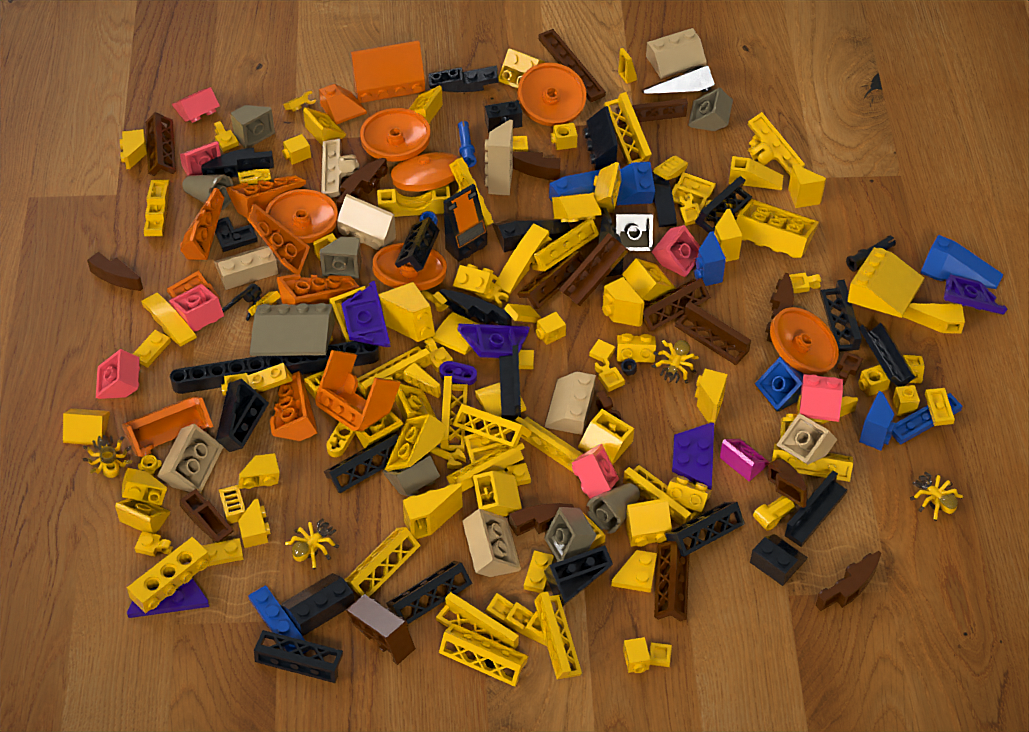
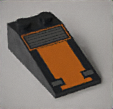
M474 184L444 200L445 249L458 262L470 257L471 254L483 249L487 245V230Z

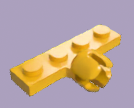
M762 112L748 121L747 125L761 141L751 149L750 154L753 160L758 159L757 162L762 165H766L771 160H777L789 176H791L793 164L805 167V163Z
M463 157L456 159L449 165L459 186V190L454 194L471 184L476 186V182L472 178ZM476 187L485 226L488 227L494 222L491 213L486 208L482 195H480Z

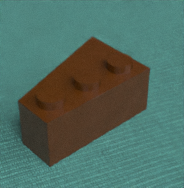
M364 594L346 609L351 623L369 640L374 638L381 644L379 649L383 653L386 650L390 652L393 662L397 665L416 649L407 628V621L402 616H396L390 608H384L377 599H371Z

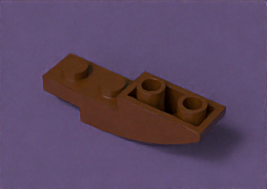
M386 158L375 160L363 166L340 186L341 196L337 200L338 213H340L347 194L360 198L363 192L369 194L373 188L377 187L380 179L385 177L388 172Z
M785 273L783 278L778 280L776 285L777 292H773L770 303H773L771 319L783 309L793 307V285L788 273ZM768 322L765 332L768 333L767 341L772 342L770 336L771 322Z
M881 552L869 553L863 557L862 561L850 564L845 570L844 578L838 580L833 587L825 588L818 593L817 608L822 611L836 602L843 608L858 597L874 576Z

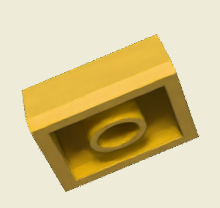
M437 86L419 94L409 110L421 114L430 123L443 105L442 87Z
M306 107L303 109L305 128L322 146L323 141L342 139L346 136V133L332 121L327 113Z
M793 164L788 191L795 208L820 204L826 178Z
M400 384L395 402L405 422L406 419L431 414L436 418L422 389Z
M70 409L63 413V443L102 445L110 411Z
M390 411L388 415L364 431L354 432L363 447L366 448L389 434L398 431L403 422Z
M132 499L116 502L115 505L120 522L152 534L158 532L170 515L169 510L158 505Z

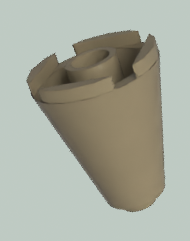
M223 174L189 175L182 183L183 190L187 194L203 203L206 202L213 189L218 188L224 196L221 210H224L231 202L226 191L227 187L233 186V181L229 176Z
M627 483L592 497L587 503L590 510L587 512L589 518L601 530H608L607 533L617 531L626 519L627 505L635 504L640 499L639 488L632 483Z

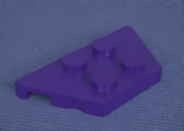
M951 274L948 277L944 300L1002 315L1008 310L1005 305L1001 306L995 302L997 297L981 282Z
M372 281L363 291L359 290L352 298L347 299L341 304L349 339L391 347L375 281Z
M459 323L457 330L479 357L499 358V356L513 355L512 345H518L519 354L530 327Z
M711 422L674 434L672 472L686 477L693 483L697 481L708 486L707 489L710 490L712 488L714 423Z
M192 578L188 583L182 584L177 588L174 594L163 599L155 609L149 610L146 614L132 601L127 615L128 618L205 608L209 607V602Z

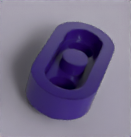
M446 361L439 367L440 377L443 380L444 376H452V382L468 385L474 384L477 380V371L472 366Z

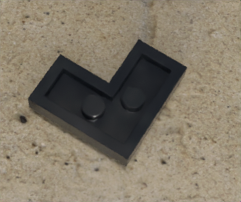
M229 217L218 220L215 235L222 252L258 242L251 224L233 229Z

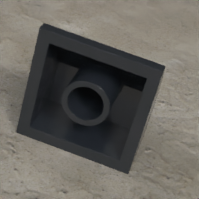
M773 534L765 536L752 550L750 563L783 586L808 557Z

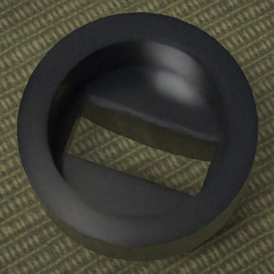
M626 359L622 362L621 368L624 374L630 376L637 372L635 360Z

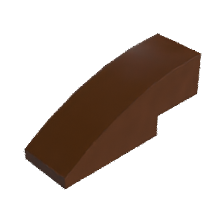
M513 151V169L537 178L547 180L560 179L561 158H543V152Z
M97 252L87 260L90 272L100 279L130 290L141 291L143 289L141 278L118 258L109 261L100 252Z
M781 458L770 462L768 480L776 485V492L802 508L806 507L807 488L801 475Z
M194 489L180 499V507L216 543L234 532L210 501H206L197 489Z
M553 503L523 508L509 514V525L516 536L522 535L534 528L540 534L549 529L559 507L574 508L572 504Z

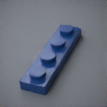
M951 393L947 394L953 415L960 412L963 406ZM928 405L895 423L891 434L900 445L934 426Z
M266 585L248 595L249 601L271 632L305 641ZM291 644L282 647L288 652L296 649Z

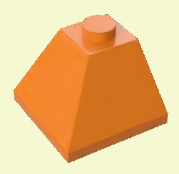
M336 84L319 89L320 106L336 125L367 114L366 109L351 91Z

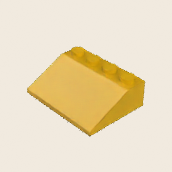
M754 199L749 201L736 219V223L742 233V240L752 241L758 246H767L775 252L787 253L792 258H802L819 225V221Z
M874 247L850 284L847 302L902 318L924 282V277L892 252Z

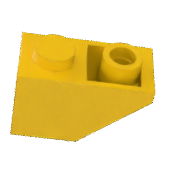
M143 129L122 132L123 139H120V148L123 152H120L121 162H125L126 169H131L147 154Z
M275 453L256 455L239 474L238 489H251L253 487L278 484L280 472Z
M127 468L122 482V497L162 505L167 487L146 471Z
M258 499L253 500L238 520L244 548L268 543L267 535L271 534L268 522L264 523L263 520L266 517L264 505L260 506Z

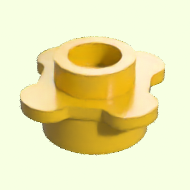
M146 455L141 459V463L138 464V469L154 475L155 470L162 466V462L153 455Z

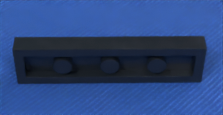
M739 176L700 211L695 223L708 233L712 231L715 233V226L721 219V217H717L716 212L724 213L726 209H730L734 216L752 199V196L742 189L745 179ZM738 193L744 200L736 199V194ZM726 204H733L734 209L727 208ZM706 221L714 222L715 226L712 228Z
M430 217L412 225L395 262L397 268L409 262L417 272L424 268L440 232Z
M845 279L837 280L836 288L822 289L820 291L830 330L836 339L839 352L859 350L862 337L852 303L847 302L849 293ZM826 295H836L837 299L833 302L827 299ZM833 308L841 312L838 317L831 313ZM840 323L845 326V329L840 331L835 328V325ZM841 338H844L848 340L850 344L840 345L839 340Z
M882 323L878 324L871 331L863 324L859 327L890 381L901 387L916 378Z
M512 345L513 355L499 356L501 417L507 420H515L518 416L521 417L518 345Z
M389 434L325 470L326 477L332 480L337 492L342 493L384 469L388 463L386 458H390L388 455L389 448L396 444L398 440L397 434ZM375 455L383 456L379 466L371 465ZM359 464L366 466L365 472L361 476L354 474L356 466ZM341 474L349 475L348 482L341 487L336 477Z
M832 471L806 501V507H801L787 523L785 537L800 547L804 545L847 493L846 488L836 483L838 473Z
M724 502L665 533L667 541H676L681 556H687L743 526L745 522L738 502ZM732 513L735 514L737 520L734 524L728 522ZM717 521L722 523L719 532L713 530ZM701 529L707 531L704 540L698 538ZM686 537L692 539L688 549L685 548L683 539Z
M453 561L391 599L386 604L398 617H403L401 609L406 606L413 607L411 616L405 619L409 624L446 601L445 598L450 592L457 594L473 583L462 562ZM461 573L465 582L459 586L452 585L455 575ZM439 585H447L445 595L441 597L435 595ZM423 595L430 596L427 606H418L420 597Z
M262 630L254 648L256 663L336 683L338 666L343 656L342 650ZM265 638L272 639L276 643L270 647L263 645ZM291 644L296 649L288 652L284 651L282 647ZM310 649L314 650L316 655L307 657L304 656L303 652ZM327 655L336 656L334 663L324 661L323 657Z

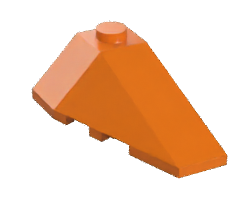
M294 175L275 178L274 182L260 180L255 185H248L247 182L227 187L226 191L236 211L245 218H248L254 204L265 211L268 204L275 197L301 188L306 184V180Z
M218 188L213 189L186 231L180 244V251L189 260L208 259L224 201V196Z
M254 204L247 220L280 262L294 274H300L310 246Z
M300 274L277 277L282 304L299 305L302 303L328 304L330 298L360 288L351 276L329 275L328 278H318L317 275H311L310 278L301 277Z
M300 371L292 374L293 381L280 385L278 392L279 401L274 406L275 415L271 417L270 425L273 436L302 441L318 432Z

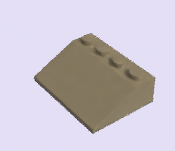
M332 304L258 305L254 315L250 356L326 355L335 325Z

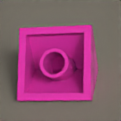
M724 439L722 442L720 459L749 482L770 463L741 439Z

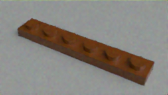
M554 29L539 34V41L558 64L569 67L579 75L586 88V98L590 102L606 96V91Z

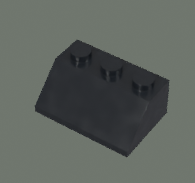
M605 106L586 121V128L583 129L584 138L588 139L586 142L587 151L591 152L590 163L594 164L595 170L603 169L617 162L618 144L609 108Z
M332 573L281 603L280 606L300 634L304 636L349 608L355 602L354 592L342 577Z

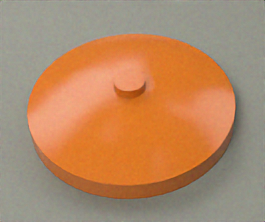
M541 63L531 67L523 74L518 85L517 98L523 112L533 121L546 126L568 124L581 114L586 102V88L579 75L569 67L558 63Z
M391 108L379 111L371 115L363 123L360 130V139L364 150L374 158H386L387 161L391 162L404 161L419 155L426 149L431 138L428 121L421 114L404 108Z
M445 152L419 154L399 162L392 169V182L394 186L405 191H428L446 186L456 180L449 165L459 157Z
M297 189L282 193L275 197L265 210L267 214L306 244L313 243L329 235L335 229L338 219V210L334 201L321 192L309 189Z
M404 243L383 247L373 258L372 269L374 275L382 283L392 288L414 282L419 291L427 290L439 285L446 276L447 263L444 257L434 249L431 250L424 268L418 272L410 262L399 268L395 265Z
M796 307L785 308L773 318L770 326L771 340L779 355L791 367L807 375L819 376L827 373L835 366L839 356L838 345L833 333L820 318L807 310Z

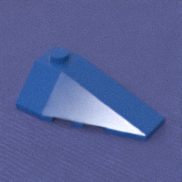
M600 170L565 176L549 183V198L552 201V197L595 192L594 179L596 175H599Z
M938 235L921 270V274L939 281L948 279L951 274L979 281L991 289H997L1004 275L957 242Z

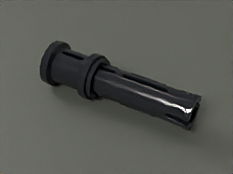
M889 235L868 249H860L856 255L846 258L848 268L851 271H857L874 247L888 250L896 245V240L889 243L890 240L894 239L893 236Z

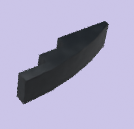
M446 289L439 291L447 300L444 304L448 305L450 310L467 319L475 317L486 325L493 321L498 325L512 326V317L505 310L494 304L461 292Z

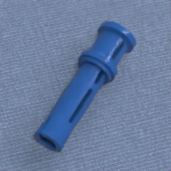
M461 121L458 123L461 141L459 152L469 168L473 167L477 162L474 156L475 148L471 144L469 123L464 121L463 126Z

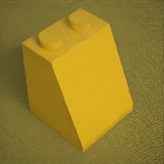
M414 282L378 294L387 327L417 342L435 336L431 307Z

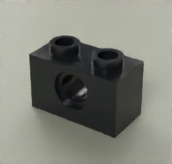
M519 100L485 106V123L488 133L508 120H513V128L522 127V110Z

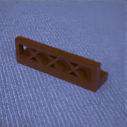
M686 98L632 105L638 122L686 117L688 101ZM617 107L615 113L619 114L620 108ZM618 119L619 125L626 124L624 121Z
M154 112L145 122L148 174L155 176L161 169L174 174L176 172L173 120ZM161 122L166 123L167 128ZM163 133L168 138V141L162 136ZM163 146L169 151V154L163 149ZM164 159L169 163V165L164 164Z
M608 233L559 290L569 296L578 306H581L629 250L618 239Z
M574 251L548 270L539 274L517 293L519 298H528L533 308L539 309L560 291L559 289L584 262L580 251Z
M692 279L645 305L643 320L648 331H653L685 313V307L679 306L682 297L688 298V303H692L694 300L693 304L696 306L710 299L711 297L703 279ZM698 288L701 289L704 296L700 299L694 298L695 290ZM667 305L674 307L670 316L664 314ZM653 313L659 315L657 323L652 325L648 317Z
M691 302L685 306L684 315L675 323L676 328L734 365H737L750 350L751 340ZM689 320L694 326L686 327L683 323ZM698 331H706L709 333V336L702 337L698 334ZM720 340L724 343V346H716L713 341ZM728 350H736L740 354L735 358L729 354Z
M668 541L658 545L654 617L656 619L673 616L679 621L687 619L690 554L681 556L676 541ZM671 548L668 556L664 558L665 550ZM668 564H669V565H670V570H669V571L667 572V574L664 576V575H663V574H664V570L666 569V567H667ZM669 583V588L663 594V588ZM668 601V609L662 611V606Z

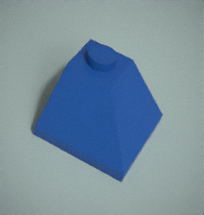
M779 357L755 385L777 411H781L798 402L804 374L791 367L782 357Z

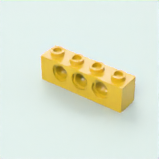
M191 537L127 587L130 599L145 614L149 610L155 609L163 599L174 594L177 588L182 584L188 583L196 573L208 566L210 563L208 551Z

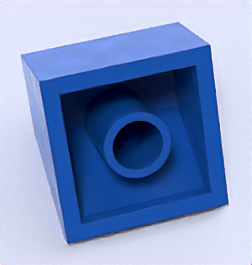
M633 162L620 169L622 180L617 197V205L653 203L655 187L651 163Z
M714 231L708 234L698 250V258L695 259L696 269L694 270L695 278H702L705 286L723 282L726 258Z
M881 391L878 392L865 419L859 440L860 443L880 451L884 444H889L892 437L891 433L895 426V423L892 422L894 412Z

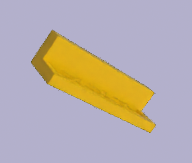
M627 92L621 93L618 99L605 102L604 106L609 108L613 128L628 165L633 162H647L652 153ZM618 104L620 108L619 114L612 112L610 106ZM618 119L626 123L625 130L618 127ZM624 135L632 138V145L624 142ZM630 151L638 153L640 158L632 161L629 155Z
M593 219L585 220L534 254L536 262L531 265L532 269L546 271L600 235Z
M419 346L357 378V389L367 399L375 377L387 378L392 376L393 380L401 381L404 379L403 371L411 364L416 363L422 369L431 365L430 352L427 348L421 350Z
M444 376L441 422L447 428L444 432L445 436L440 443L441 449L445 451L455 452L459 448L464 452L465 443L463 439L466 431L460 428L455 431L450 425L456 418V414L451 409L456 405H467L468 384H452V376ZM452 390L463 391V395L457 399L452 395ZM464 414V416H463V418H462V421H461V423H460V424H462V425H464V424L466 423V415H465V414ZM457 437L461 441V445H449V441Z
M461 404L452 424L462 430L515 449L520 437L529 438L532 432L521 424ZM465 414L469 417L470 421L462 425L460 423ZM479 421L484 422L485 427L477 430L475 424ZM498 427L500 432L492 435L490 429ZM509 432L515 433L511 442L507 441L505 435Z
M518 416L515 419V423L521 424L532 431L529 438L523 436L521 438L573 472L572 462L583 453L529 417L522 419Z
M518 442L516 449L504 445L446 476L449 484L461 483L462 492L474 486L473 475L504 470L507 466L523 460L524 457L521 450L525 447L522 442Z
M774 444L772 461L781 458L796 469L798 473L827 478L832 471L838 473L836 480L850 482L853 457L828 453L825 457L807 465L779 448L777 444Z
M640 465L634 470L628 467L624 471L623 483L636 485L639 488L640 496L647 501L667 498L670 518L679 525L690 521L700 514L698 511L681 506L666 494L668 486Z
M407 527L396 528L344 580L350 588L355 590L359 597L364 594L370 597L421 545ZM407 538L413 546L408 551H402L403 541ZM392 552L397 553V562L394 565L388 564L389 555ZM378 566H384L381 578H375V569ZM364 580H370L369 590L364 593L359 585Z
M452 592L447 595L445 607L436 616L438 622L446 627H449L452 623L459 626L464 623H470L474 627L472 632L479 635L487 634L491 640L494 641L495 639L497 640L495 642L513 650L518 647L519 635ZM450 610L457 615V620L448 621L444 616Z
M542 592L534 602L556 679L580 676L582 671L559 595L549 596L548 592ZM551 602H555L557 609L555 614ZM557 622L560 623L562 626L561 633L559 631ZM563 642L566 643L568 646L567 652L565 651ZM569 662L573 664L575 671H571Z
M454 623L444 632L439 653L514 687L517 685L521 669L526 665L529 657ZM447 642L453 643L457 651L453 652L446 649ZM468 650L473 652L476 659H469L465 652ZM489 659L493 661L495 668L487 667L484 660ZM507 667L514 670L513 678L507 676L503 669Z

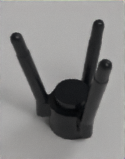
M251 283L244 291L235 296L229 304L223 307V313L242 298L246 302H254L253 305H255L261 299L259 297L262 294L260 287ZM248 313L246 317L247 321H249L251 317L250 313Z

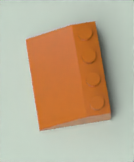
M419 40L351 52L354 90L360 103L425 92V78Z

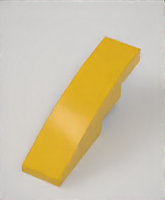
M151 180L147 195L144 236H163L168 205L169 180Z
M533 223L495 282L496 285L501 287V291L510 295L530 270V264L535 259L534 254L539 252V248L548 238V230Z
M155 293L141 301L143 307L152 314L153 319L162 326L164 333L180 347L197 338L184 319L160 294Z
M496 593L484 612L520 634L547 646L537 611L532 613L518 602L513 604Z

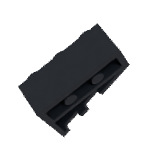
M243 379L228 383L216 441L229 452L244 447L269 405V402Z
M604 545L553 563L544 570L553 595H559L563 607L605 573L613 563Z

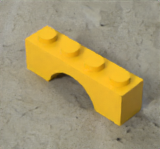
M446 185L429 190L418 197L403 196L396 189L377 190L378 207L393 213L395 217L422 215L426 211L433 212L434 214H443L444 200L450 197V187Z

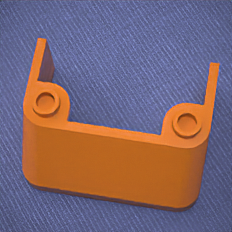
M331 350L316 394V405L351 430L362 432L390 413L401 382L375 377L368 398L365 400L355 393L358 387V380L351 373L357 354Z
M199 396L189 397L122 424L127 439L135 455L138 457L149 455L154 447L177 438L180 430L184 427L196 424L206 432L207 427L211 428L214 426L203 398Z

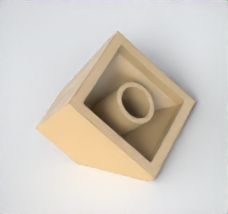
M799 413L779 440L777 446L808 465L825 457L837 439L829 430Z

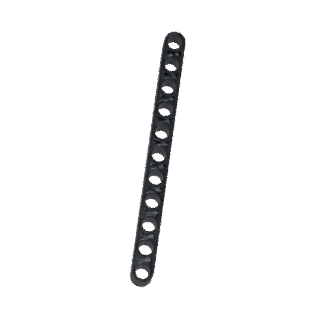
M351 341L329 345L326 355L256 356L173 370L170 374L173 391L178 394L222 388L221 384H225L224 376L243 373L250 375L281 363L285 364L291 374L300 371L301 375L317 373L325 370L331 350L357 354L353 366L355 367L376 363L380 358L379 346Z

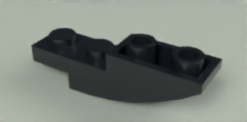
M497 65L465 72L460 67L429 73V87L433 89L441 86L442 91L445 92L483 91L484 85L499 83Z
M253 147L218 156L203 164L201 169L203 175L223 174L232 178L238 177L239 171L274 168L272 151L254 152Z

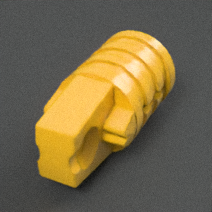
M253 169L238 172L239 184L247 182L248 185H255L260 180L271 181L269 169Z

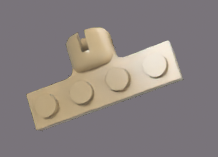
M340 139L323 141L321 193L330 198L341 196V179L351 176L359 169V163L355 155L341 156L342 143Z

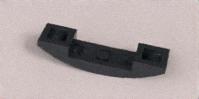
M652 171L658 226H677L669 180L663 179Z

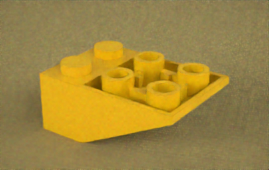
M450 484L444 488L430 490L417 496H409L403 500L404 522L416 540L432 535L463 507L462 484Z

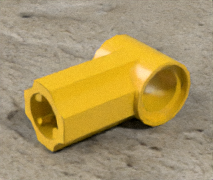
M781 496L768 506L763 504L758 507L753 513V517L766 531H770L779 523L780 519L795 510V505L793 501Z

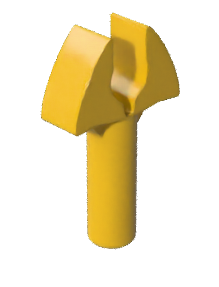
M426 290L421 291L425 299L435 304L438 312H442L449 307L444 304L447 300L440 292L437 291L435 294H432Z
M438 447L430 451V453L448 460V469L462 468V463L455 461L456 459L466 463V457L459 448L453 453Z

